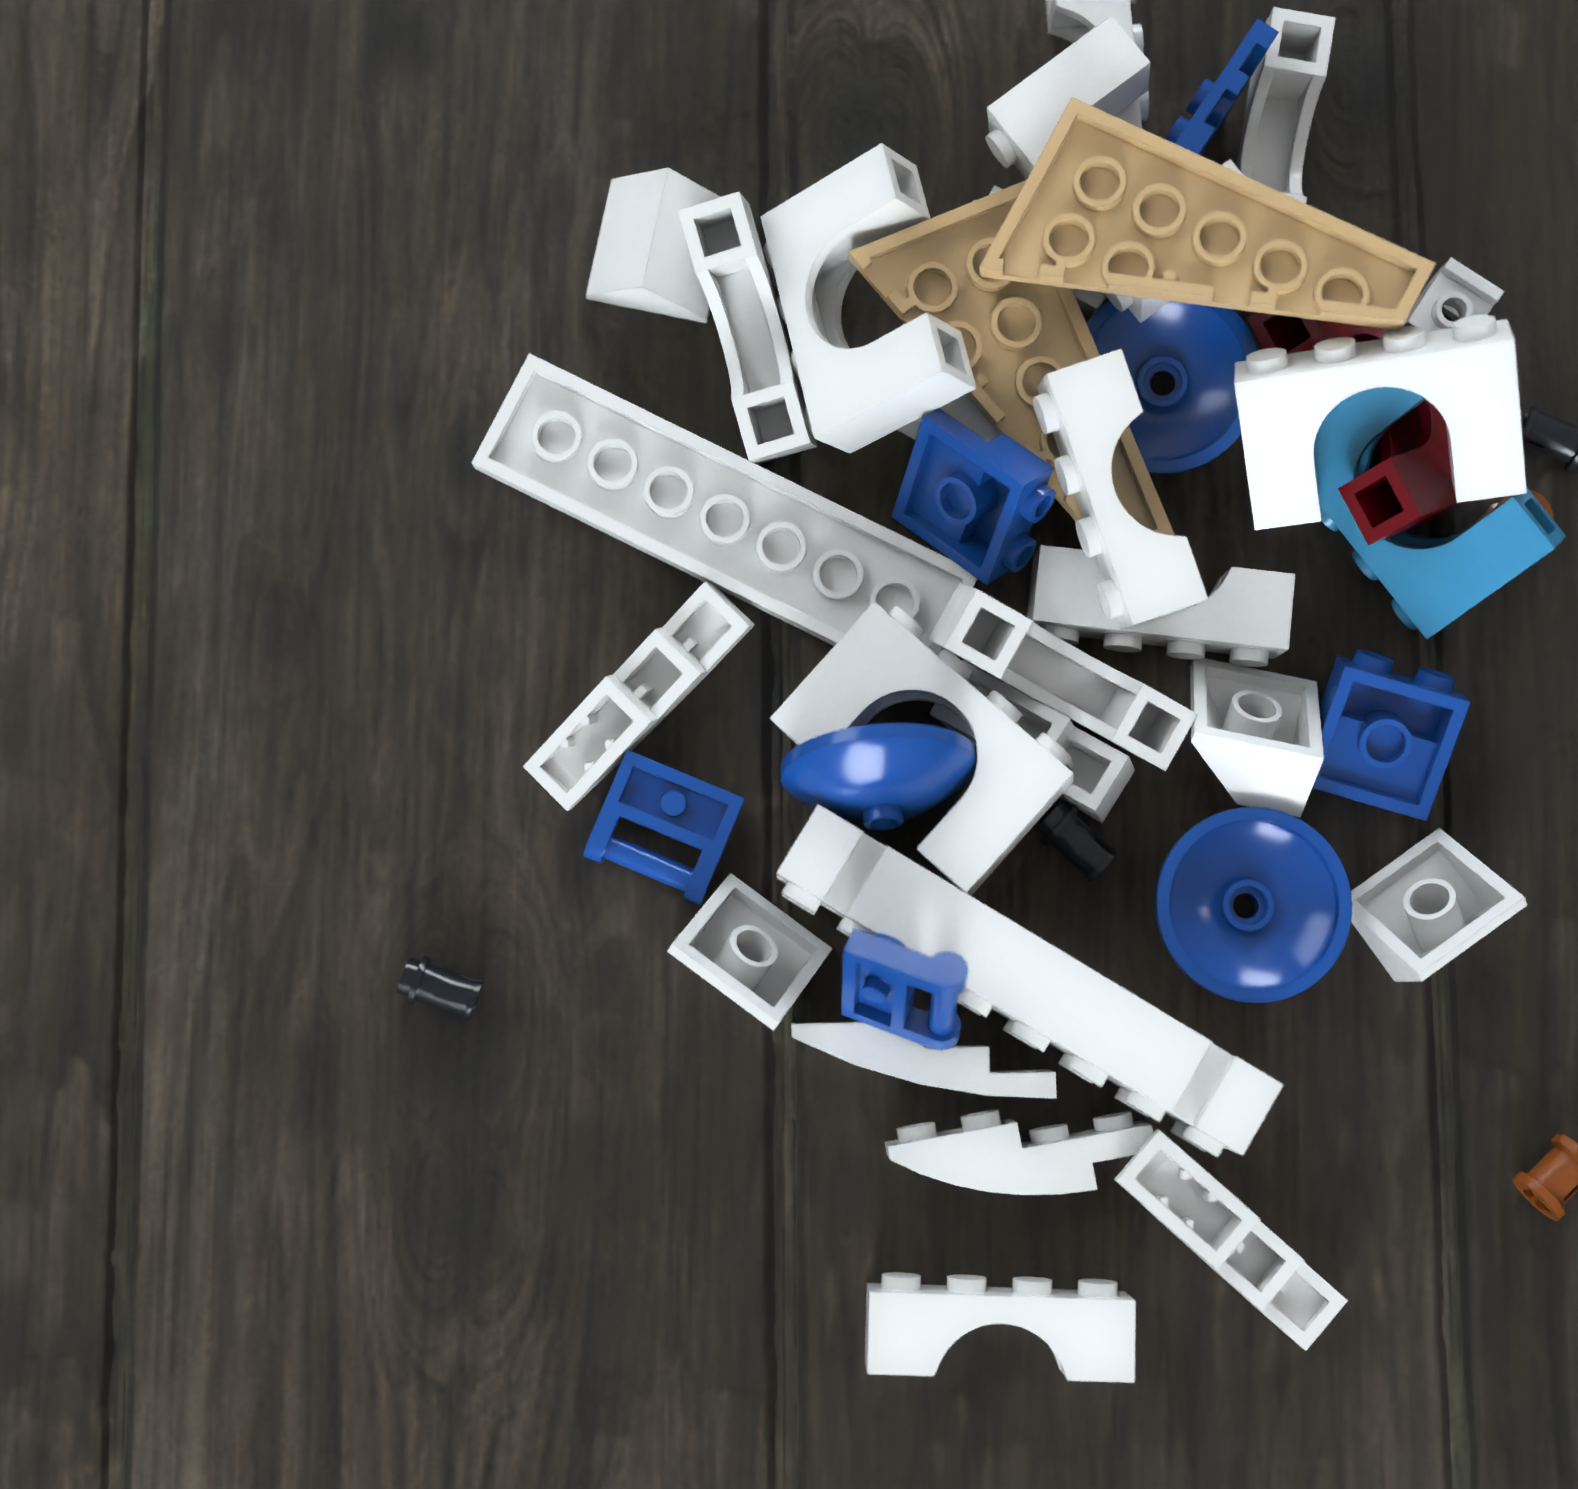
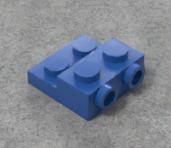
M938 408L922 418L891 517L981 582L988 585L1010 570L1014 573L1021 570L1034 554L1037 542L1028 535L1032 524L1041 520L1054 502L1056 492L1047 486L1054 467L1003 433L988 442Z
M1362 649L1356 650L1354 659L1337 655L1319 706L1324 760L1312 788L1427 821L1471 703L1470 700L1460 690L1454 689L1456 678L1443 672L1419 667L1416 676L1412 677L1391 671L1394 664L1392 659Z

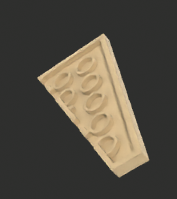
M1072 97L979 266L980 277L1401 331L1436 263Z
M1026 180L849 251L848 260L904 324L927 312L961 331L977 388L965 395L1000 435L1006 434L1054 467L1047 486L1055 490L1056 500L1075 522L1082 519L1074 494L1066 496L1059 484L1054 459L1061 457L1053 432L1044 434L1038 423L1033 406V397L1039 395L1037 386L1046 374L1100 356L1072 288L980 277L979 266ZM1128 425L1119 437L1112 457L1111 474L1117 497L1127 513L1138 523L1157 533L1175 536Z

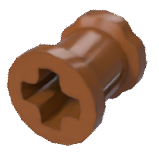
M1557 1133L1550 1140L1552 1149L1528 1173L1519 1171L1512 1178L1519 1192L1541 1213L1554 1221H1559L1565 1215L1563 1206L1578 1192V1143L1564 1134Z

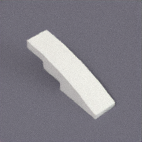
M705 581L663 627L656 628L614 674L606 676L523 767L566 811L571 810L623 760L626 750L632 751L716 667L755 624L714 584Z
M862 1022L791 1023V1036L796 1040L853 1065L913 1083L987 1096L1057 1099L1055 1071L1048 1069L990 1070L989 1046L954 1045L946 1050H936Z
M1159 1129L1155 1130L1114 1179L1195 1254L1305 1351L1308 1350L1348 1302L1346 1298L1310 1268L1301 1256L1265 1226L1256 1214Z

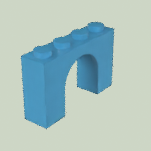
M1370 388L1357 392L1337 404L1322 421L1316 434L1313 451L1321 521L1331 530L1341 531L1355 549L1352 551V556L1359 569L1371 580L1376 581L1379 579L1394 598L1391 602L1392 607L1398 618L1409 629H1419L1423 636L1429 639L1554 550L1566 535L1526 487V493L1510 496L1474 524L1460 532L1447 536L1427 537L1404 531L1368 546L1338 488L1369 470L1373 451L1383 434L1426 399L1415 392L1403 388Z

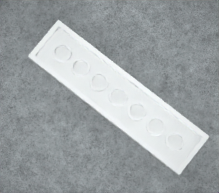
M530 353L471 462L476 470L703 582L709 581L718 589L833 646L837 644L875 601L888 613L895 606L906 612L925 631L919 640L938 655L943 648L928 640L930 634L958 584L961 583L973 587L977 580L976 577L951 559Z

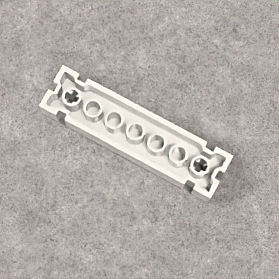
M819 804L776 873L777 880L785 884L781 892L782 897L812 915H815L820 905L838 915L842 920L836 929L847 937H850L853 929L870 935L886 934L901 941L907 948L931 957L943 951H951L961 955L967 962L968 976L966 987L958 994L957 1003L978 1016L983 1015L987 1017L990 1010L995 1011L1008 1019L1002 1029L1007 1034L1035 1050L1039 1049L1042 1052L1046 1050L1048 1045H1051L1064 1053L1058 1063L1060 1066L1083 1080L1100 1087L1103 1086L1107 1079L1120 1087L1114 1097L1116 1100L1147 1118L1150 1117L1158 1122L1166 1114L1176 1121L1170 1131L1172 1134L1203 1152L1206 1151L1217 1158L1223 1148L1244 1155L1283 1087V1084L1237 1056H1232L1217 1047L1209 1039L889 846H884L864 834V831Z

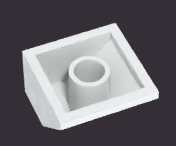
M1205 658L1192 660L1190 665L1191 711L1198 714L1191 726V742L1238 805L1269 808L1301 817L1324 760L1317 681Z

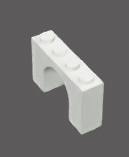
M1112 15L987 107L989 134L985 136L990 150L1005 168L1014 164L1027 180L1072 97L1114 116L1149 90L1151 62ZM1231 159L1222 164V166L1242 174ZM1105 293L1116 309L1123 312L1129 308L1140 323L1170 302Z
M881 143L760 216L766 238L764 253L774 271L779 291L777 307L782 319L787 324L793 349L790 354V360L793 370L801 382L806 403L804 417L814 439L851 454L977 389L961 331L927 312L883 337L858 348L850 349L843 334L841 325L842 302L847 286L857 270L847 258L849 251L931 219L915 164Z
M1474 315L1455 321L1453 328L1425 332L1423 327L1405 326L1402 327L1401 331L1389 330L1385 332L1383 339L1355 343V339L1350 337H1336L1318 342L1314 345V350L1287 354V351L1283 348H1266L1250 353L1245 361L1235 362L1234 384L1255 530L1321 521L1313 451L1318 429L1327 414L1341 401L1357 392L1375 387H1397L1415 392L1430 401L1442 414L1446 421L1451 479L1457 503L1526 493L1515 340L1507 319L1496 321L1495 317L1490 315Z
M874 601L770 719L782 732L799 745L809 739L829 732L866 725L880 711L905 701H929L942 705L956 713L968 725L976 739L977 765L975 774L966 793L916 849L960 890L972 896L1072 784L1074 773L1066 767L1072 760V757L1047 734L1042 732L1035 740L1016 723L1022 717V714L997 691L992 690L985 697L967 681L973 672L956 655L945 648L936 655L922 643L919 638L925 631L906 612L895 606L888 613Z

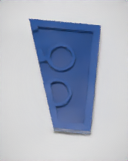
M1257 18L1216 82L1213 83L1206 78L1185 110V112L1193 116L1189 121L1180 115L1165 140L1201 155L1229 114L1279 31Z

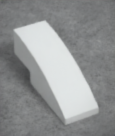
M962 660L973 672L972 676L967 680L985 697L992 690L997 691L1022 714V717L1016 723L1035 740L1042 732L1047 734L1067 751L1072 760L1066 767L1074 773V781L1059 799L1071 806L1074 804L1081 812L1103 823L1135 771L1130 757L1073 725L1071 719ZM935 703L929 712L930 715L952 731L968 738L977 747L976 739L968 725L956 713Z

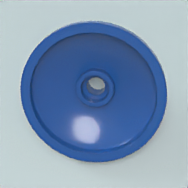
M1108 301L1088 320L1087 326L1100 356L1122 349L1143 412L1129 424V427L1149 474H1174L1195 469L1221 455L1241 435V427L1234 384L1235 362L1245 361L1250 353L1258 350L1250 330L1234 309L1170 301L1140 323L1129 308L1120 312ZM1159 374L1168 375L1174 382L1173 391L1164 396L1155 394L1150 387L1151 380Z
M886 723L856 726L814 737L793 748L781 762V783L784 789L798 802L813 810L819 804L849 823L864 824V827L871 830H889L901 826L904 820L916 818L932 811L964 789L975 774L977 750L975 745L965 736L948 729L930 725Z
M1242 807L1214 814L1191 827L1180 837L1166 856L1155 889L1154 905L1158 931L1174 963L1190 980L1214 995L1238 1002L1266 1003L1283 1000L1314 985L1329 971L1340 956L1346 943L1352 920V896L1349 880L1332 846L1321 834L1304 821L1290 814L1269 808ZM1240 894L1249 897L1253 903V911L1246 919L1239 917L1233 909L1234 900Z

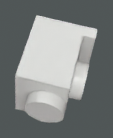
M1451 257L1431 278L1414 304L1403 327L1419 326L1423 327L1425 332L1453 328L1454 322L1447 320L1443 313L1454 321L1468 316L1488 315L1504 291Z

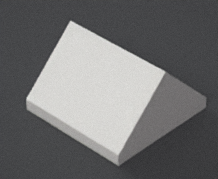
M669 167L612 179L586 291V299L707 323L710 306L696 276L678 210L704 203L720 196Z
M1438 828L1351 891V922L1395 982H1422L1526 907L1527 903L1523 895L1441 828Z
M730 873L671 944L667 952L774 1031L833 948Z

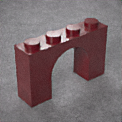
M1258 312L1247 318L1263 349L1283 348L1287 351V354L1314 350V345L1318 342L1336 337H1350L1355 339V343L1383 339V334L1391 330ZM1427 399L1392 425L1380 438V464L1338 488L1368 546L1439 518L1466 503H1457L1451 479L1446 421L1439 410Z

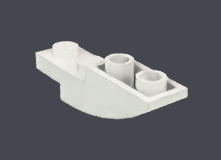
M996 1109L960 1116L962 1127L937 1132L934 1121L896 1128L898 1139L885 1141L887 1156L891 1161L919 1174L952 1185L994 1193L1051 1195L1097 1190L1093 1163L1135 1155L1154 1132L1152 1124L1142 1120L1133 1122L1131 1112H1119L1093 1118L1094 1129L1069 1134L1067 1123L1034 1128L1029 1130L1031 1141L1021 1143L1018 1123L1011 1118L1000 1120L999 1110Z

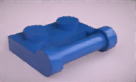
M627 749L590 834L583 857L602 864L604 859H607L685 892L683 899L701 906L745 803V798ZM621 818L701 850L702 852L695 868L616 836L615 832Z
M853 929L843 950L841 1015L932 1049H949L957 1043L960 1036L961 1021L956 1013L958 994L964 990L967 983V962L961 955L955 952H938L931 957L907 948L901 941L886 934L870 935ZM914 987L931 993L929 1010L923 1011L913 1007Z

